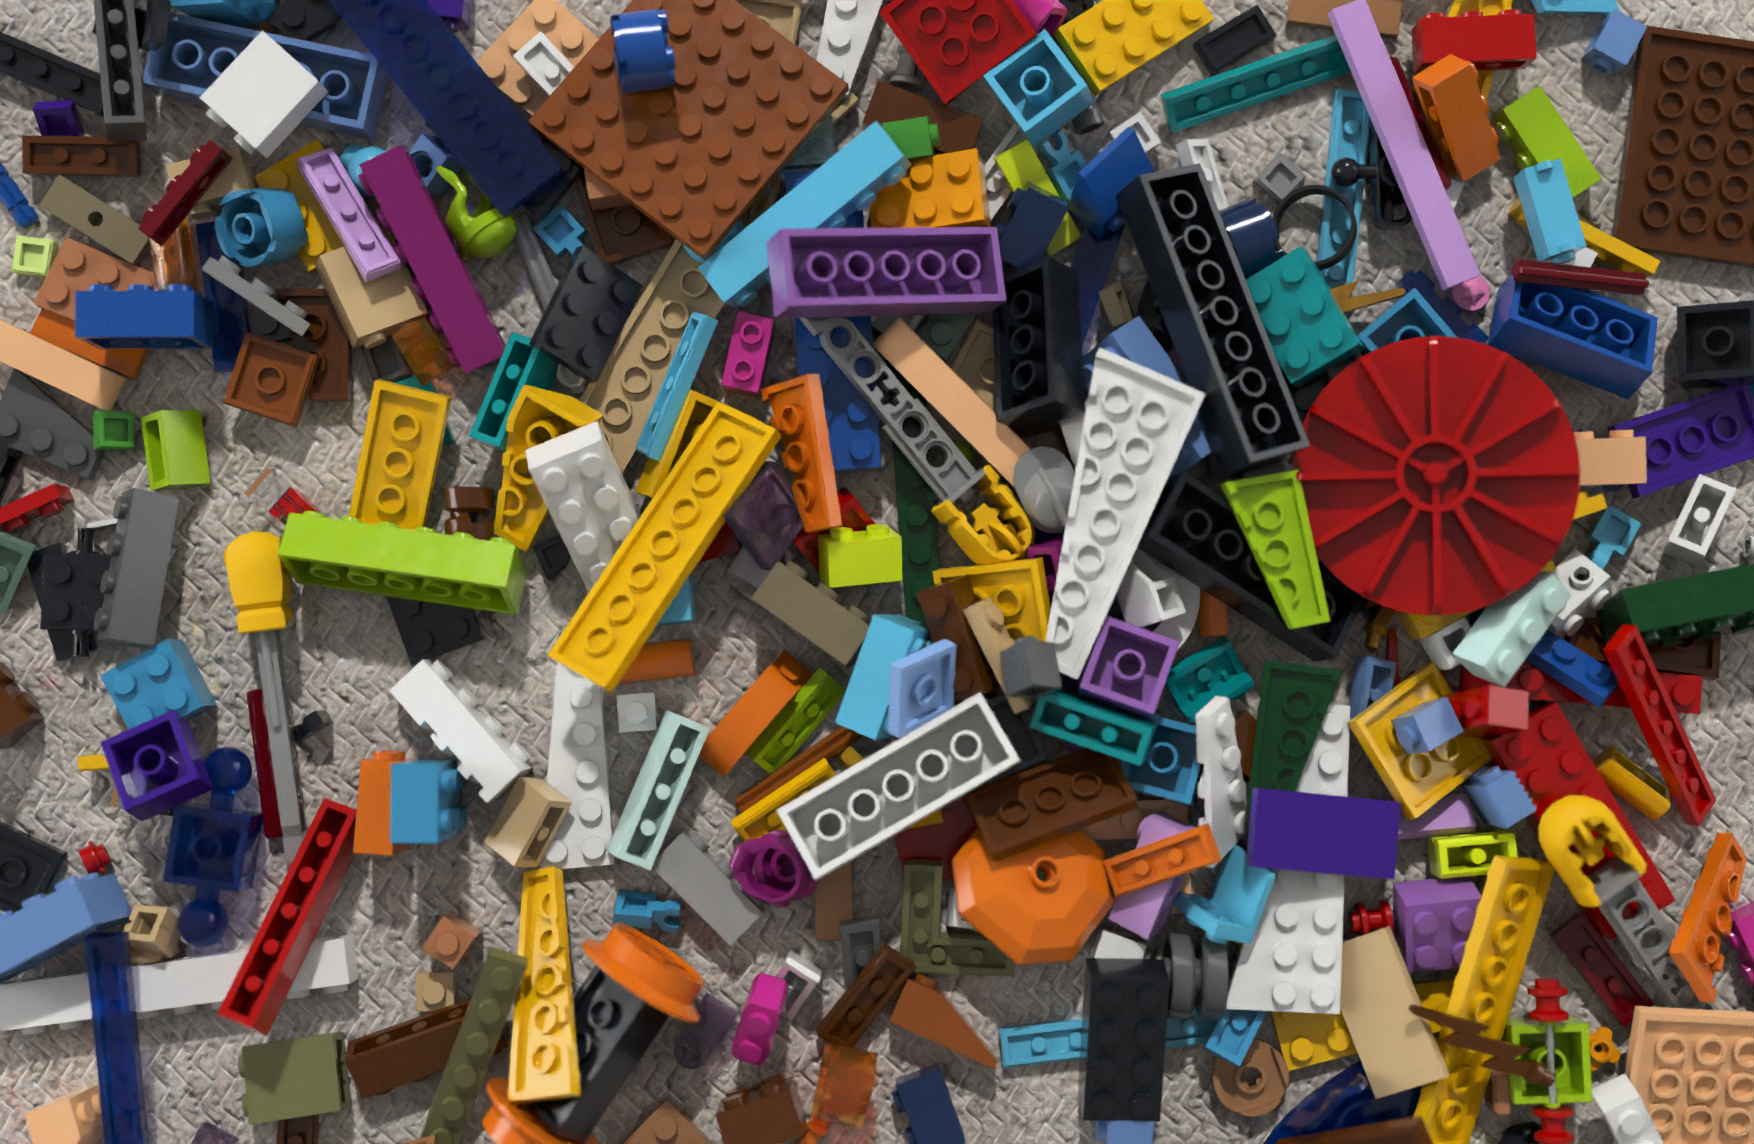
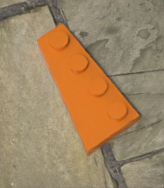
M805 374L760 389L763 401H770L774 415L769 419L771 426L781 434L785 451L781 453L785 468H789L793 472L795 482L791 488L806 533L842 526L819 374Z
M1717 833L1712 848L1707 852L1706 862L1701 875L1695 881L1694 892L1688 907L1683 911L1682 921L1677 934L1670 943L1669 954L1700 1002L1715 1003L1717 989L1711 987L1714 972H1722L1725 957L1719 954L1722 935L1730 936L1733 922L1731 921L1729 903H1736L1738 900L1747 860L1732 833Z

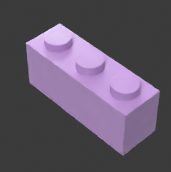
M1165 812L1149 815L1143 819L1137 830L1136 836L1139 838L1136 849L1195 827ZM1186 873L1116 898L1113 892L1114 904L1108 919L1147 940L1161 935Z

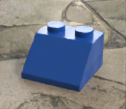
M1130 126L1078 172L1068 205L1069 209L1067 211L1099 239L1109 230L1116 232L1126 222L1116 194L1139 175L1154 172L1136 132Z

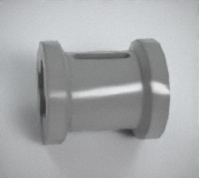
M903 45L897 46L896 52L899 55L896 74L891 76L890 84L906 91H922V71Z

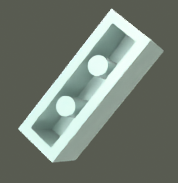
M1541 570L1531 581L1510 596L1488 605L1452 654L1472 675L1505 687L1572 595L1552 573Z

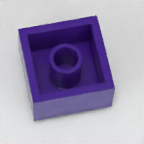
M175 710L100 742L124 811L141 822L214 790L191 725Z

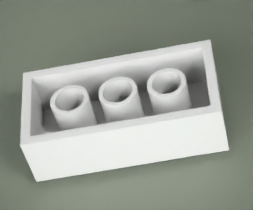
M598 421L526 450L529 471L588 592L591 591L641 516Z

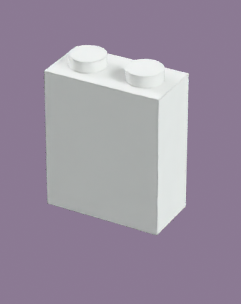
M262 30L202 94L200 99L210 107L206 114L222 129L229 124L238 132L233 139L246 151L252 154L257 149L268 158L323 99L328 90Z

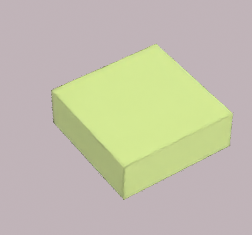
M17 235L11 272L19 275L46 278L57 255L58 242L50 239Z

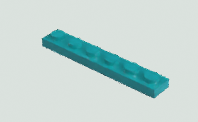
M1336 34L1160 94L1167 128L1171 133L1351 72Z

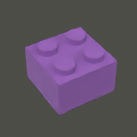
M1106 616L1081 681L1079 696L1152 721L1176 656L1179 641Z

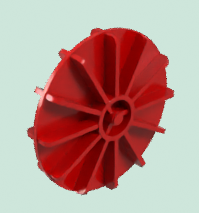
M1442 336L1411 338L1377 348L1360 357L1334 377L1319 394L1302 424L1310 447L1293 456L1292 470H1299V473H1296V481H1301L1316 555L1329 571L1348 588L1381 606L1401 612L1418 615L1458 614L1491 605L1510 596L1539 574L1553 558L1563 543L1576 511L1580 492L1581 467L1575 435L1569 419L1561 406L1562 404L1549 387L1523 363L1504 351L1468 339Z

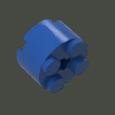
M651 9L610 15L611 35H615L614 56L622 94L669 88L670 85H675V58L672 45L668 46L667 33H669L666 10Z

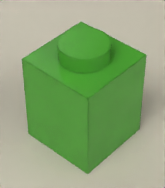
M928 116L882 123V127L907 159L935 155L934 147L940 146L938 124H931L930 117Z

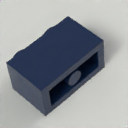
M1029 181L1023 190L1019 187L1016 188L1007 208L1012 210L1006 223L999 221L996 226L1001 259L1020 269L1042 259L1069 209L1067 201Z
M939 1063L896 1078L897 1090L891 1093L898 1113L906 1112L911 1126L905 1128L910 1144L966 1143L964 1131Z

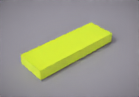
M1028 139L1020 141L993 158L1012 194L1017 187L1023 190L1029 181L1059 197ZM1068 211L1045 251L1047 256L1054 255L1082 237Z

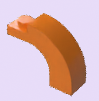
M784 650L705 740L699 756L720 775L725 777L813 674Z

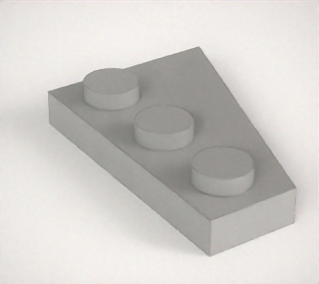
M221 256L218 261L210 257L203 266V271L300 336H303L310 326V323L304 320L308 314L306 311L289 300L283 306L271 298L275 291L257 278L250 284L238 276L242 268L224 256Z

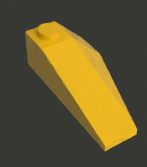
M529 385L522 387L507 418V446L502 458L504 471L502 487L498 491L494 534L511 541L525 552L529 550L550 512L529 471L526 450L598 421L600 424L604 416L603 414L572 396Z

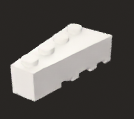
M422 659L390 692L419 726L424 729L430 726L434 730L431 738L442 752H445L450 757L455 755L459 759L456 769L466 780L470 779L477 785L481 784L483 789L478 794L486 803L501 799L517 781L518 777H524L533 768L527 762L531 758L530 755L517 742L511 745L501 734L505 729L492 715L488 714L485 717L475 707L479 702L465 687L459 690L452 683L450 678L453 674L441 661L436 660L433 662L432 660Z

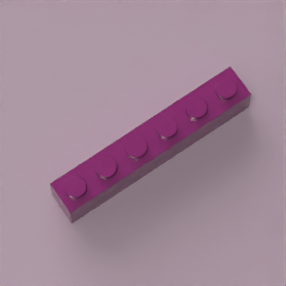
M399 145L359 164L363 172L358 175L359 180L368 196L375 195L381 207L376 210L378 218L386 231L392 229L398 241L394 248L404 266L410 264L416 278L412 279L415 291L421 300L427 298L434 312L430 313L429 317L439 335L445 333L451 345L446 348L447 353L455 368L457 369L462 366L466 374L502 357L506 344L453 238L446 230L445 222L406 145Z

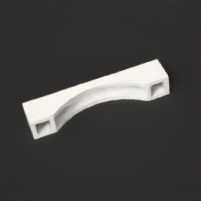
M1087 401L1085 402V412L1059 421L1075 470ZM1137 547L1116 592L1126 623L1141 628L1186 613L1174 576L1163 568L1155 558Z

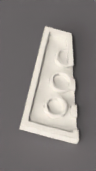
M1215 696L1196 714L1197 763L1204 764L1200 782L1197 783L1198 798L1205 800V817L1198 819L1199 826L1209 823L1220 856L1223 858L1249 832L1250 814L1246 813V783L1243 780L1240 763L1241 752L1237 746L1235 718L1232 715L1230 700L1227 697ZM1218 862L1208 865L1206 867L1214 868L1218 864Z

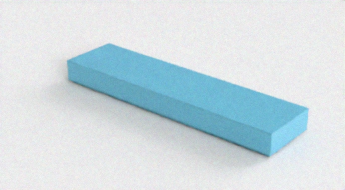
M697 312L691 314L636 444L635 451L660 461L718 320Z

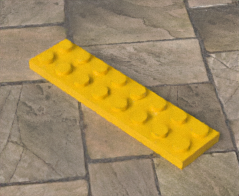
M717 402L548 653V656L588 681L612 693L781 438L778 430L721 402Z
M1495 855L1492 865L1488 870L1487 882L1481 901L1476 908L1474 924L1470 937L1465 944V953L1459 972L1455 977L1453 992L1445 1012L1446 1014L1486 1024L1490 1027L1477 1035L1498 1040L1502 1039L1555 870L1551 862L1544 859ZM1444 1026L1441 1027L1437 1045L1450 1076L1422 1085L1414 1117H1422L1433 1144H1469L1492 1069L1483 1068L1480 1064L1494 1057V1055L1442 1043L1440 1039L1456 1032Z

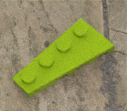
M1298 469L1221 484L1223 492L1288 629L1330 622L1301 481H1296V473H1299Z

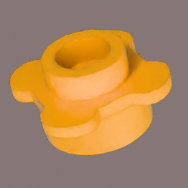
M1604 1026L1599 1027L1597 1031L1589 1032L1591 1071L1598 1070L1600 1065L1607 1062L1616 1063L1621 1056L1620 1050L1615 1048L1612 1042V1031ZM1597 1045L1601 1046L1600 1052L1595 1051Z

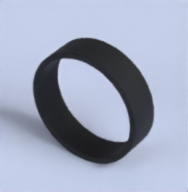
M1307 185L1292 191L1283 198L1274 212L1273 221L1278 230L1280 220L1288 207L1295 201L1309 195H1326L1341 202L1350 214V233L1345 244L1337 253L1327 259L1314 262L1320 270H1324L1338 264L1348 255L1356 240L1357 222L1349 201L1340 192L1324 185ZM1279 239L1275 240L1274 243L1278 251L1282 250Z

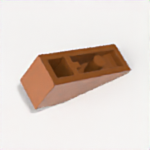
M919 972L916 977L910 975L900 989L889 1014V1022L995 1069L997 1064L995 1054L944 991L937 987L938 981Z

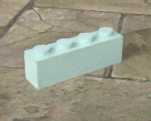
M665 710L607 848L616 858L651 871L710 730L709 727Z

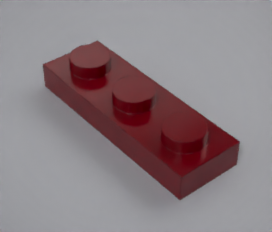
M211 140L206 145L198 147L192 154L190 165L186 170L169 182L166 194L158 204L152 205L142 217L143 223L138 230L163 246L233 158Z
M1578 911L1549 934L1621 1026L1626 1027L1633 1021L1635 1006L1651 1007L1655 1004L1584 913Z

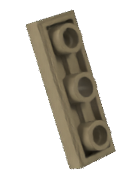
M60 174L39 204L45 210L133 265L138 266L153 243L152 239L138 230L140 224ZM103 217V222L97 226V220Z

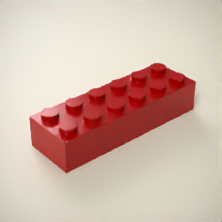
M1540 701L1535 704V707L1528 710V730L1481 738L1492 757V764L1494 766L1498 765L1501 770L1516 772L1515 778H1519V784L1524 785L1523 791L1529 792L1527 798L1533 799L1532 804L1537 805L1536 811L1525 817L1538 840V827L1545 811L1557 800L1569 795H1583L1598 800L1613 813L1646 863V871L1638 879L1658 910L1676 901L1557 702ZM1594 829L1591 831V834L1594 838L1600 836L1604 839V837ZM1605 842L1602 849L1605 855L1604 858L1593 866H1589L1583 861L1580 870L1586 877L1616 856L1608 850ZM1574 845L1568 846L1571 852H1576L1577 849ZM1572 895L1581 912L1584 913L1602 937L1612 940L1617 936L1598 906L1586 907L1578 904ZM1631 902L1624 907L1622 911L1624 920L1631 919L1637 914V902Z

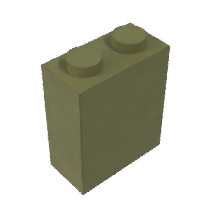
M334 1032L242 1046V1055L238 1059L240 1076L245 1078L246 1093L242 1096V1110L244 1116L248 1117L249 1125L350 1109L344 1033Z

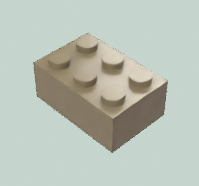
M789 560L786 566L777 561L751 599L847 666L864 642L869 628L867 623L870 617L854 605H851L848 610L837 603L840 598L839 595L820 582L817 588L808 583L806 579L809 574Z

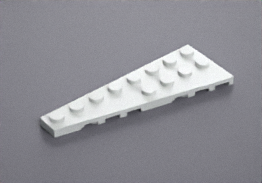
M1102 348L1098 349L1095 356L1045 642L1055 643L1059 672L1077 680L1205 396L1203 392Z
M1329 704L1295 792L1347 797L1350 727L1347 722L1350 721V705ZM1272 869L1275 873V879L1261 914L1259 926L1254 933L1251 944H1241L1237 962L1235 961L1233 966V976L1228 989L1226 1009L1340 1014L1345 875Z

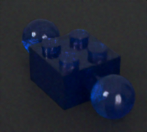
M235 747L215 749L204 760L214 790H211L210 805L188 802L174 807L163 882L197 886L195 900L185 905L178 918V929L182 938L189 944L197 947L211 946L220 941L227 932L229 917L225 907L219 902L220 890L241 892L253 888L263 819L262 812L233 808L235 794L247 786L252 776L250 759L243 751Z

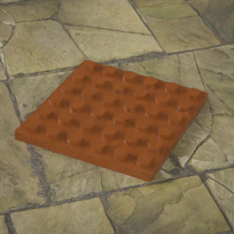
M633 0L622 13L651 9L666 10L669 33H667L668 46L672 45L675 58V85H670L669 88L622 94L613 49L615 35H611V27H609L528 120V123L542 137L580 166L587 169L703 260H706L849 91L848 83L735 0Z

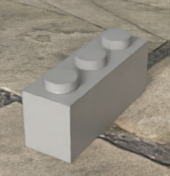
M684 830L655 859L652 868L732 946L764 913L765 909L760 905L763 901L749 896L741 888V885L733 878V871L728 866L729 863L723 858L716 861L707 852L710 845L697 832L694 831L690 835Z

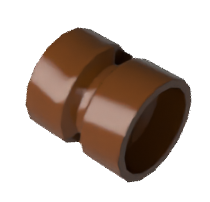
M450 487L444 489V510L450 513V518L445 520L446 535L463 532L474 536L475 539L490 541L491 538H495L494 520L489 517V513L494 510L493 488Z

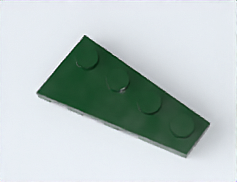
M1269 660L1264 661L1246 813L1250 814L1252 787L1295 792L1342 670Z

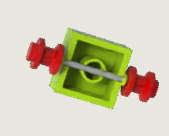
M1537 978L1535 979V985L1527 987V993L1536 997V1009L1528 1012V1018H1508L1501 1040L1527 1046L1530 1050L1516 1059L1528 1062L1537 1060L1543 1063L1546 1070L1554 1073L1555 1081L1551 1087L1547 1088L1539 1083L1533 1085L1525 1081L1524 1077L1506 1073L1509 1075L1510 1101L1514 1104H1543L1532 1107L1533 1115L1541 1118V1129L1534 1132V1140L1542 1142V1144H1566L1574 1142V1133L1566 1130L1565 1119L1573 1116V1108L1561 1105V1103L1592 1102L1589 1024L1576 1017H1569L1568 1012L1560 1009V997L1567 995L1568 990L1567 987L1559 985V979Z

